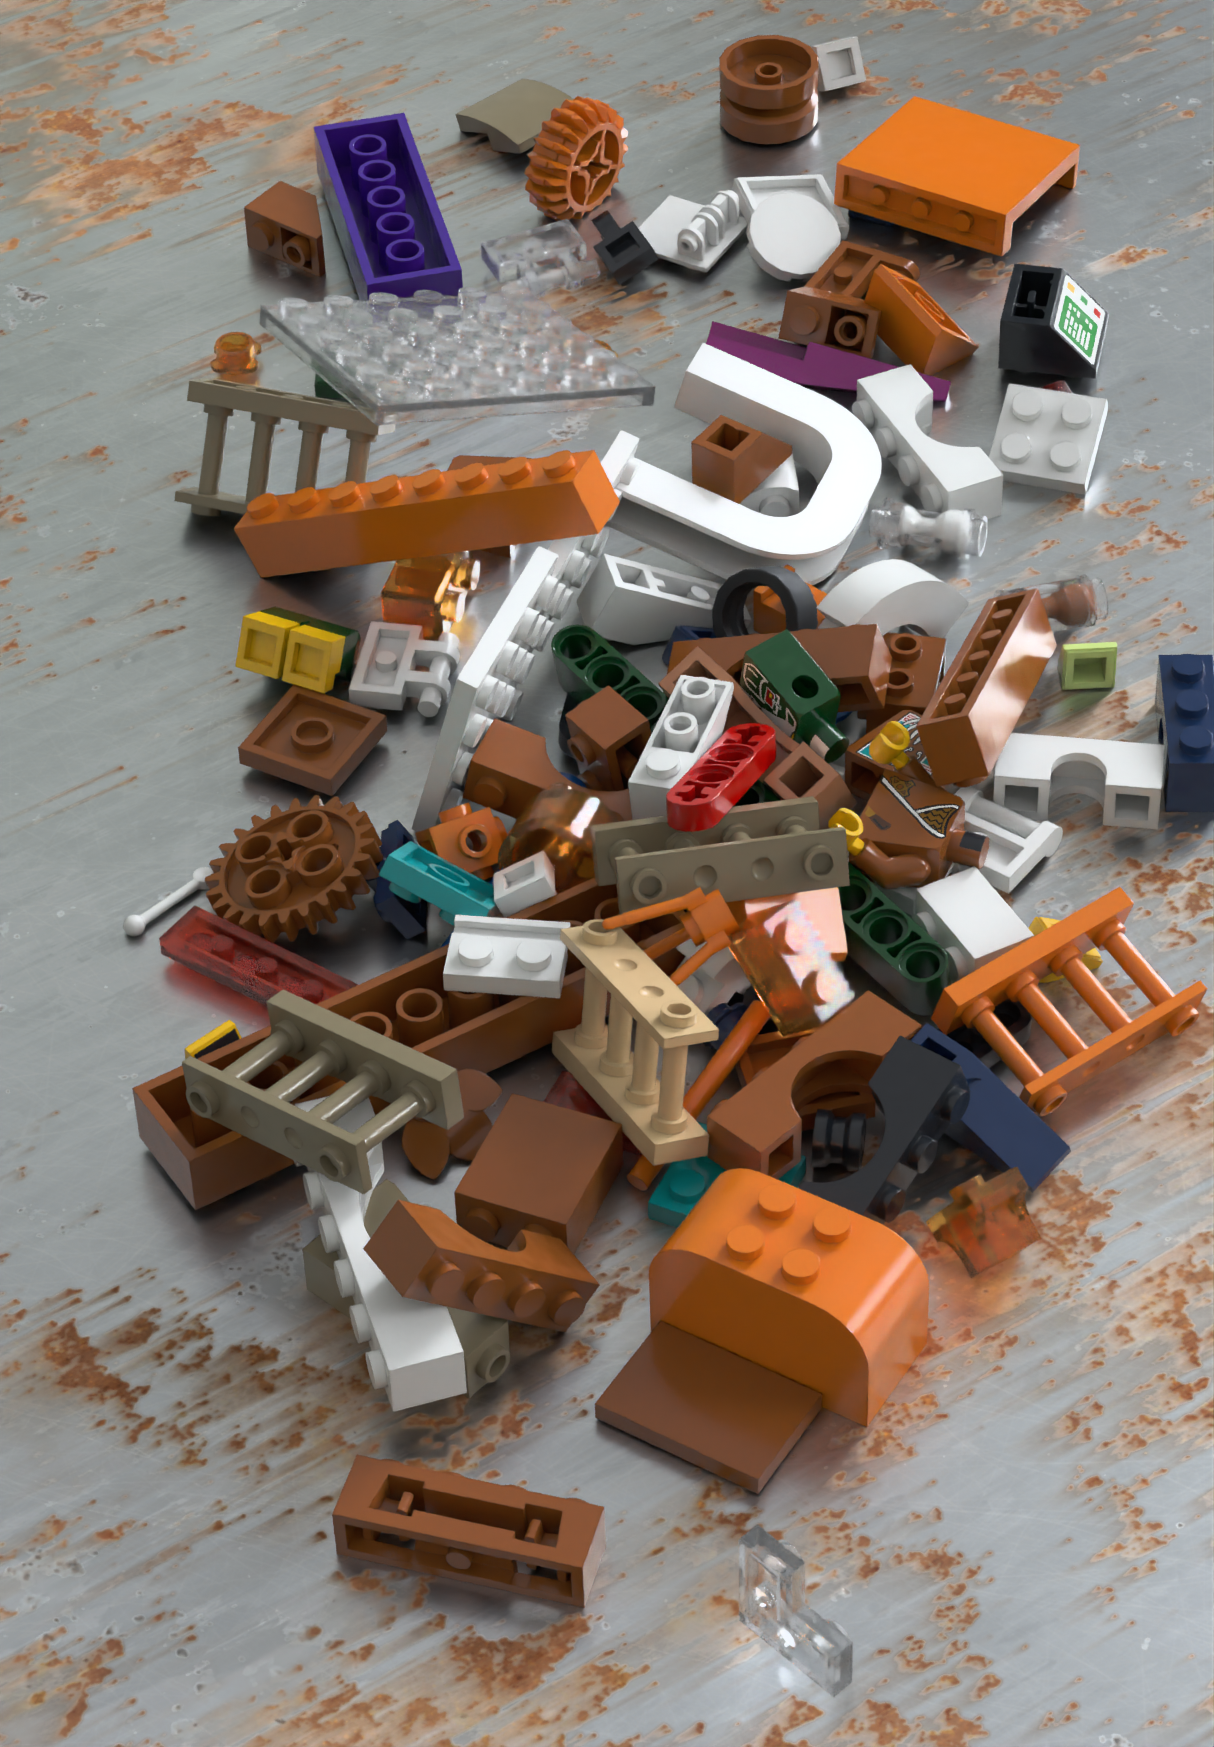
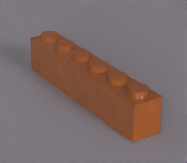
M1038 588L987 600L916 725L936 787L956 783L957 787H970L981 783L990 775L1057 645Z

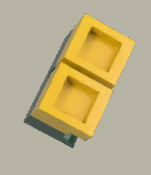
M275 606L243 616L235 667L274 679L282 678L284 682L326 693L333 689L335 678L345 681L351 680L353 663L358 658L361 636L357 630Z

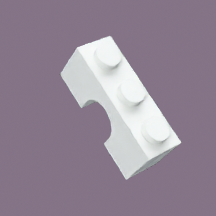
M1011 733L996 762L993 802L1029 819L1048 821L1050 804L1056 798L1071 793L1085 794L1096 799L1103 807V825L1158 830L1165 745Z

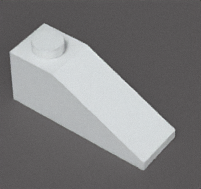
M603 554L576 603L585 626L595 630L603 639L639 645L669 640L675 627L680 625L713 628L712 608L717 591L723 584ZM744 605V623L747 628L752 620L746 605Z

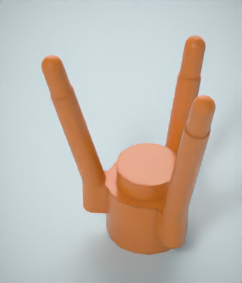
M698 887L682 897L606 918L602 922L604 929L611 930L689 909V911L679 916L685 926L684 928L643 950L651 960H654L689 939H692L696 947L707 942L670 975L669 978L677 986L712 955L731 945L728 936L740 930L718 888L704 895L701 888Z

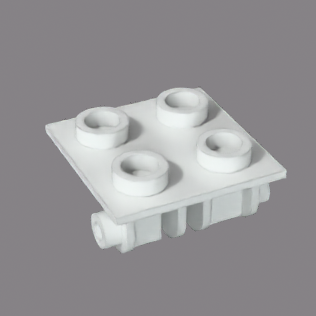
M732 190L718 191L713 196L711 205L706 206L669 195L638 229L650 243L658 258L684 265L692 270H700L707 273L745 232L747 222L744 217L739 216L738 195Z

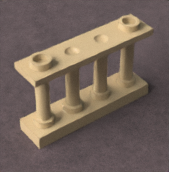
M594 919L585 922L583 926L561 929L560 940L582 962L586 969L582 1022L576 1028L553 1032L552 1053L614 1122L622 1124L624 1134L653 1166L707 1156L709 1134L683 1107L688 1045L718 1040L719 1029L620 927L606 930L602 927L603 919ZM607 990L611 993L609 1025L605 1023ZM633 1018L637 1021L634 1053L630 1050ZM659 1045L663 1049L661 1082L656 1078Z

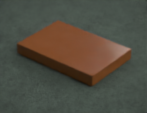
M660 1320L596 1401L595 1418L759 1494L822 1409V1394Z

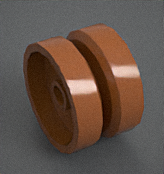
M757 35L741 39L728 46L719 57L721 125L729 134L738 139L757 144H781L797 140L811 132L818 122V55L809 45L795 38L781 35Z

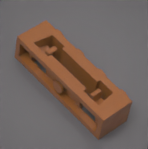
M356 1455L332 1513L336 1552L338 1555L585 1608L606 1549L605 1509L603 1506L589 1504L578 1498L565 1499L527 1491L516 1485H499L466 1478L455 1472H437L404 1465L393 1459H376ZM382 1532L398 1535L400 1541L406 1542L410 1538L416 1539L414 1550L378 1542L377 1540ZM517 1561L525 1562L526 1566L530 1569L536 1570L537 1566L557 1570L558 1580L519 1573Z

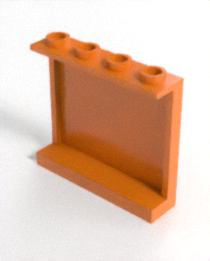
M914 96L837 163L834 204L1002 257L1010 250L1013 222L1053 184L1071 189L1076 187L1080 145Z

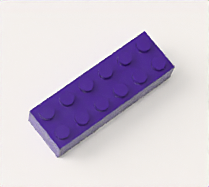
M398 113L313 127L317 173L370 332L381 330L394 331L406 326L442 323L449 319L465 317L462 269L405 114Z

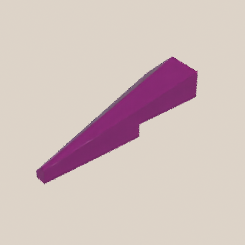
M712 321L706 342L707 345L802 387L857 393L858 379L899 368L813 342H809L807 347H803ZM918 372L933 390V401L946 402L951 382Z

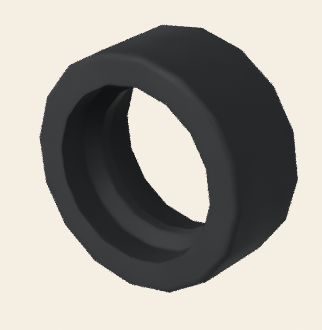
M762 566L744 569L728 577L717 591L712 608L713 630L716 638L749 635L744 623V605L747 595L757 586H768L780 597L786 612L785 630H813L818 625L817 604L809 586L797 573L781 566Z

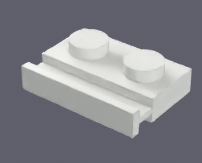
M455 915L454 932L451 933L443 971L444 990L560 998L568 958V948L560 940V930L570 928V922Z

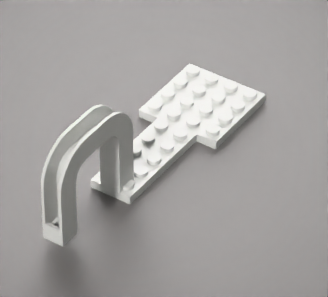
M702 343L685 372L674 408L710 424L720 415H723L792 445L794 461L805 467L814 476L818 484L810 502L802 512L789 517H772L760 514L634 458L640 438L621 430L601 462L620 501L619 505L599 534L553 540L548 550L538 546L456 680L411 829L419 832L439 825V812L461 804L464 792L460 791V788L466 784L470 761L494 718L498 720L504 718L509 721L513 719L524 693L516 689L517 684L522 685L525 682L535 660V655L531 653L534 649L542 652L547 645L555 624L551 622V619L554 617L561 620L565 615L573 596V591L569 589L571 586L578 589L581 588L592 564V560L588 559L589 556L592 555L598 558L608 540L610 529L607 526L725 579L744 569L762 566L784 567L788 564L795 568V573L804 582L815 585L830 576L841 563L865 517L869 500L881 475L882 462L878 446L863 423L843 406L821 394Z

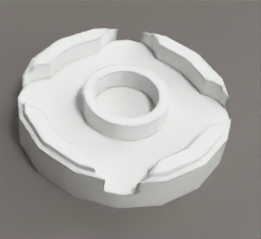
M793 192L773 194L760 202L751 215L746 230L749 240L747 246L755 262L762 270L775 278L789 282L792 278L803 279L802 282L809 281L840 245L841 233L836 219L828 209L807 195Z

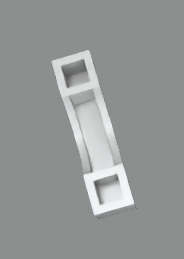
M911 364L857 380V401L852 405L853 415L871 433L878 446L880 455L883 458H888L898 470L903 484L910 486L919 496L925 511L929 515H934L938 521L947 516L965 518L971 525L1002 514L1003 474L980 447L946 445L927 436L932 431L933 390Z

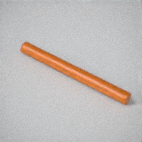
M758 1000L752 1001L683 1097V1107L695 1120L700 1116L772 1015L771 1009L765 1003ZM642 1154L627 1175V1180L637 1189L645 1191L664 1164L653 1166Z

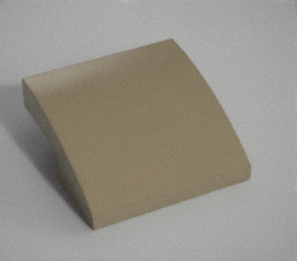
M521 79L455 115L460 131L488 134L493 151L522 153L535 145L533 138L538 137L541 133V123L550 120L553 108H561L565 99L573 100V98L545 83Z

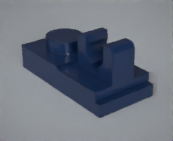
M398 820L388 824V828L381 831L382 845L379 849L383 855V860L375 864L379 873L389 854L409 841L419 845L417 840ZM381 876L365 880L368 886L375 892L373 896L374 905L378 914L385 922H391L406 939L426 931V900L421 898L419 903H413L401 898L389 889L391 882Z

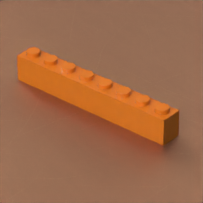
M563 450L547 457L533 459L516 457L499 464L484 466L482 463H473L462 469L443 472L439 469H431L415 476L398 478L396 475H390L378 481L356 484L354 481H348L336 487L317 490L313 487H306L295 493L276 496L273 493H265L256 497L248 504L247 512L236 524L234 530L261 578L599 534L620 501L595 450L575 453Z

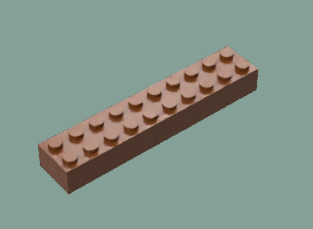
M594 877L506 918L570 922V927L583 926L589 920H604L620 915L617 884L599 886ZM681 910L628 926H621L620 928L642 950H645L684 928L685 926L679 916L686 912ZM449 944L316 1004L456 1068L457 1071L474 1069L486 1074L552 1043L553 1032L573 1029L581 1024L586 967L569 949L567 950L568 958L560 998L444 990L443 971ZM675 947L652 961L670 977L686 956ZM608 990L605 1017L609 1016L611 993ZM271 1025L197 1059L222 1071L271 1036ZM284 1055L247 1083L265 1091L304 1062ZM182 1066L132 1088L139 1137L195 1210L295 1164L294 1160L209 1118H203L192 1111L186 1098L187 1087ZM327 1075L291 1101L290 1104L294 1105L330 1096L345 1085L346 1082ZM369 1096L375 1115L391 1104L378 1097Z

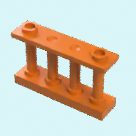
M1118 887L944 988L931 1019L945 1035L964 1024L967 1028L975 1027L1024 1086L1019 1098L1034 1113L1038 1112L1040 1116H1046L1066 1100L1070 1091L1169 1032L1175 1037L1186 1031L1198 1019L1199 1013L1196 1009L1208 988L1200 980L1176 995L1124 935L1126 932L1124 923L1134 902L1121 887ZM1095 947L1099 951L1107 950L1155 1008L1132 1021L1081 961L1083 954ZM1051 973H1054L1057 977L1063 975L1110 1030L1111 1034L1088 1047L1037 987L1039 980ZM1008 998L1012 1002L1019 1001L1068 1060L1044 1074L993 1013L995 1006Z

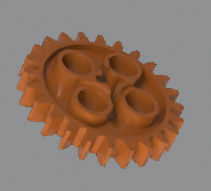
M315 795L307 806L302 807L298 798H294L289 810L282 812L275 804L271 807V817L265 820L257 815L251 817L254 827L250 830L236 828L233 831L237 838L236 843H224L219 846L224 858L211 860L209 865L214 874L205 877V882L210 889L206 892V897L223 927L228 926L235 937L244 932L246 938L251 943L263 934L268 944H273L282 932H285L290 942L295 941L299 929L307 927L308 931L314 935L318 931L319 921L326 919L332 924L338 922L335 913L338 909L354 910L356 906L352 900L353 895L370 893L365 880L379 877V871L375 864L383 860V855L379 849L382 842L365 811L359 812L354 802L351 801L343 806L339 797L334 796L324 805L320 796Z

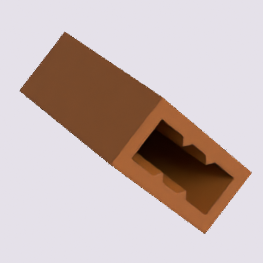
M512 1093L454 1192L457 1224L484 1242H491L505 1247H509L521 1229L560 1238L571 1252L575 1254L624 1165L622 1124Z

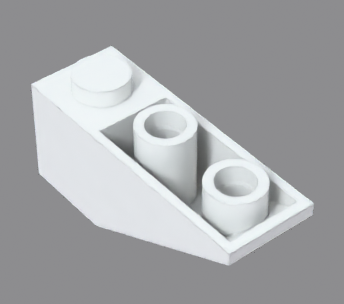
M680 675L628 781L632 820L667 816V793L723 734L734 691L733 682Z

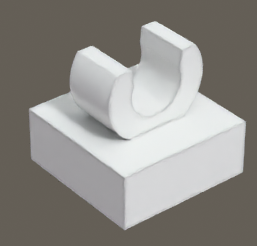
M857 36L811 46L818 55L819 91H829L866 81Z
M544 850L493 874L494 902L504 918L557 895L554 867Z

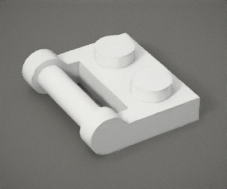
M972 786L961 787L954 794L961 797L965 802L964 830L989 837L988 854L983 867L978 870L993 887L1009 894L1044 856L1051 857L1060 845L1063 835V829L1060 826L1049 821H1043L1041 824L983 798V792ZM959 864V871H964L966 869L971 868L969 866Z

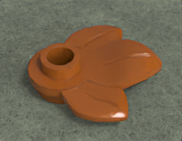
M474 1069L457 1071L464 1118L449 1130L416 1116L406 1123L402 1136V1147L413 1167L423 1176L436 1180L444 1170L450 1155L457 1159L473 1161L493 1126L484 1111L499 1099L503 1091L491 1077L483 1072Z

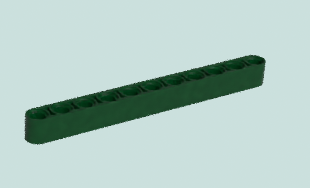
M577 624L559 630L552 639L551 648L559 684L566 693L568 692L580 704L609 685L648 719L652 733L669 698L592 628ZM757 780L733 807L780 801V799L760 780ZM848 861L850 886L838 887L848 950L847 954L909 1011L923 1016L933 1015L944 988L951 985L946 951Z

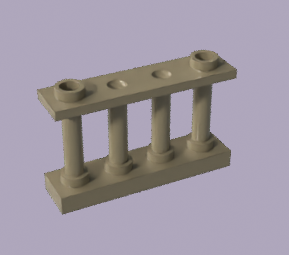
M214 378L189 380L187 401L204 404L203 412L208 413L199 488L191 487L176 491L174 501L192 504L191 512L200 515L221 516L222 510L245 514L248 504L253 499L267 493L275 426L281 424L282 418L299 421L298 429L303 431L295 492L306 487H313L316 490L323 434L329 432V427L347 430L346 438L351 439L345 482L365 483L371 442H376L378 435L395 432L397 412ZM234 409L251 412V421L255 422L246 496L219 492L228 416H234Z
M813 796L735 806L730 809L717 825L703 831L684 832L675 830L667 824V816L590 826L595 881L599 886L617 884L619 914L682 897L698 887L701 888L704 895L718 888L725 902L850 886L846 829L844 827L820 830L818 801Z
M281 990L266 1001L271 1025V1036L221 1071L192 1056L182 1061L187 1087L186 1098L192 1111L203 1118H209L325 1175L331 1181L339 1182L362 1194L372 1189L367 1152L413 1117L423 1118L446 1130H449L464 1118L456 1068L285 990ZM284 1055L304 1062L265 1091L247 1083ZM327 1075L346 1082L345 1085L308 1112L290 1104L291 1101ZM369 1096L378 1097L391 1103L353 1133L333 1125V1123Z

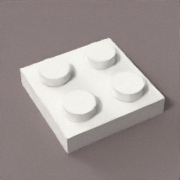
M1009 383L989 459L1003 474V481L1086 495L1108 411L1107 399Z

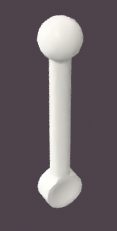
M209 867L196 869L193 873V880L141 915L133 914L128 916L123 923L124 931L130 936H139L143 933L147 923L198 889H209L205 882V877L214 874L213 870Z

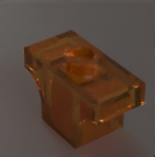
M1017 1166L987 1182L984 1181L980 1174L949 1191L953 1202L926 1221L937 1243L944 1242L956 1252L971 1278L1021 1253L1042 1239L1027 1210L1025 1195L1029 1187Z

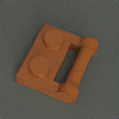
M843 240L805 286L850 296L864 302L865 300L861 299V297L868 290L874 270L880 264L916 282L920 277V270L913 261L907 258Z

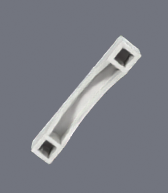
M327 1097L294 1105L308 1112ZM369 1097L333 1123V1125L353 1133L374 1117L375 1113ZM380 1142L367 1152L372 1189L367 1193L362 1194L339 1182L331 1181L325 1175L307 1167L308 1173L303 1174V1182L310 1208L316 1209L321 1207L324 1216L318 1217V1224L326 1253L337 1251L339 1260L334 1261V1271L342 1298L353 1296L355 1305L350 1306L349 1311L357 1342L368 1341L372 1351L366 1352L365 1355L372 1385L375 1390L385 1387L392 1410L395 1412L467 1393L464 1351L447 1307L402 1297L363 1249L370 1240L364 1227L365 1213L372 1191L384 1172L382 1142ZM294 1161L296 1167L303 1165Z

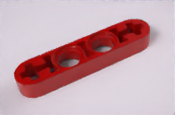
M746 723L726 730L667 793L666 810L669 827L684 832H695L717 825L775 761L777 755L774 728L766 724Z

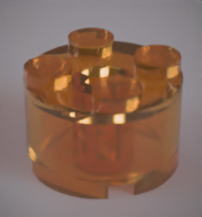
M565 783L551 784L545 791L532 797L524 806L499 849V870L502 867L505 869L544 850L554 867L555 890L559 894L595 877L590 826L625 820L618 812L610 810L600 800L585 792L575 790Z

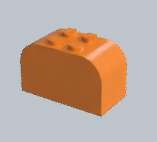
M737 1168L721 1173L653 1258L649 1267L651 1331L661 1320L821 1393L823 1408L865 1427L869 1426L927 1344L929 1279L925 1266L914 1249L902 1237L883 1224L758 1171Z

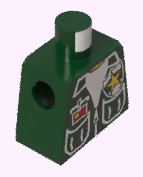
M786 629L745 652L739 686L747 696L791 739L799 744L804 741L828 764L838 760L849 746V739L835 726L841 698L840 693L792 633Z

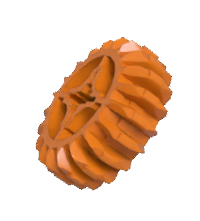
M577 96L573 100L565 99L561 108H553L550 120L541 123V133L538 137L533 138L535 141L533 151L527 154L531 160L524 174L529 177L525 185V190L530 193L529 202L537 206V210L543 212L545 216L556 221L562 220L567 222L571 218L582 219L585 212L593 211L596 206L602 204L605 197H611V189L614 183L619 182L617 178L619 171L625 167V164L622 162L623 155L628 151V146L624 144L628 131L623 128L624 118L617 115V110L610 108L608 104L597 99L593 100L589 97Z

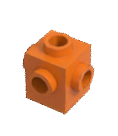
M469 802L438 813L441 824L415 833L419 846L482 880L493 877L492 865L508 860L505 848L509 846L507 831L498 816L493 817L490 807L476 812H472Z

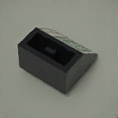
M1014 263L1000 320L998 368L1016 370L1021 373L1037 372L1064 375L1069 378L1084 377L1096 379L1109 313L1063 268Z

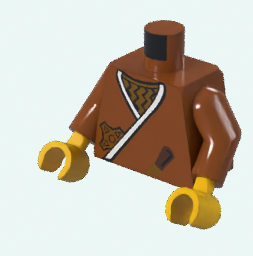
M896 721L887 723L871 741L869 746V754L874 761L880 764L892 763L895 767L894 770H884L860 817L852 810L841 808L828 821L829 828L844 827L846 829L849 862L868 880L875 882L883 889L920 888L945 878L952 862L969 867L975 866L977 869H981L988 854L989 837L964 830L965 802L961 797L949 793L942 786L936 787L934 779L914 755L908 757L904 753V750L910 743V736L907 729Z

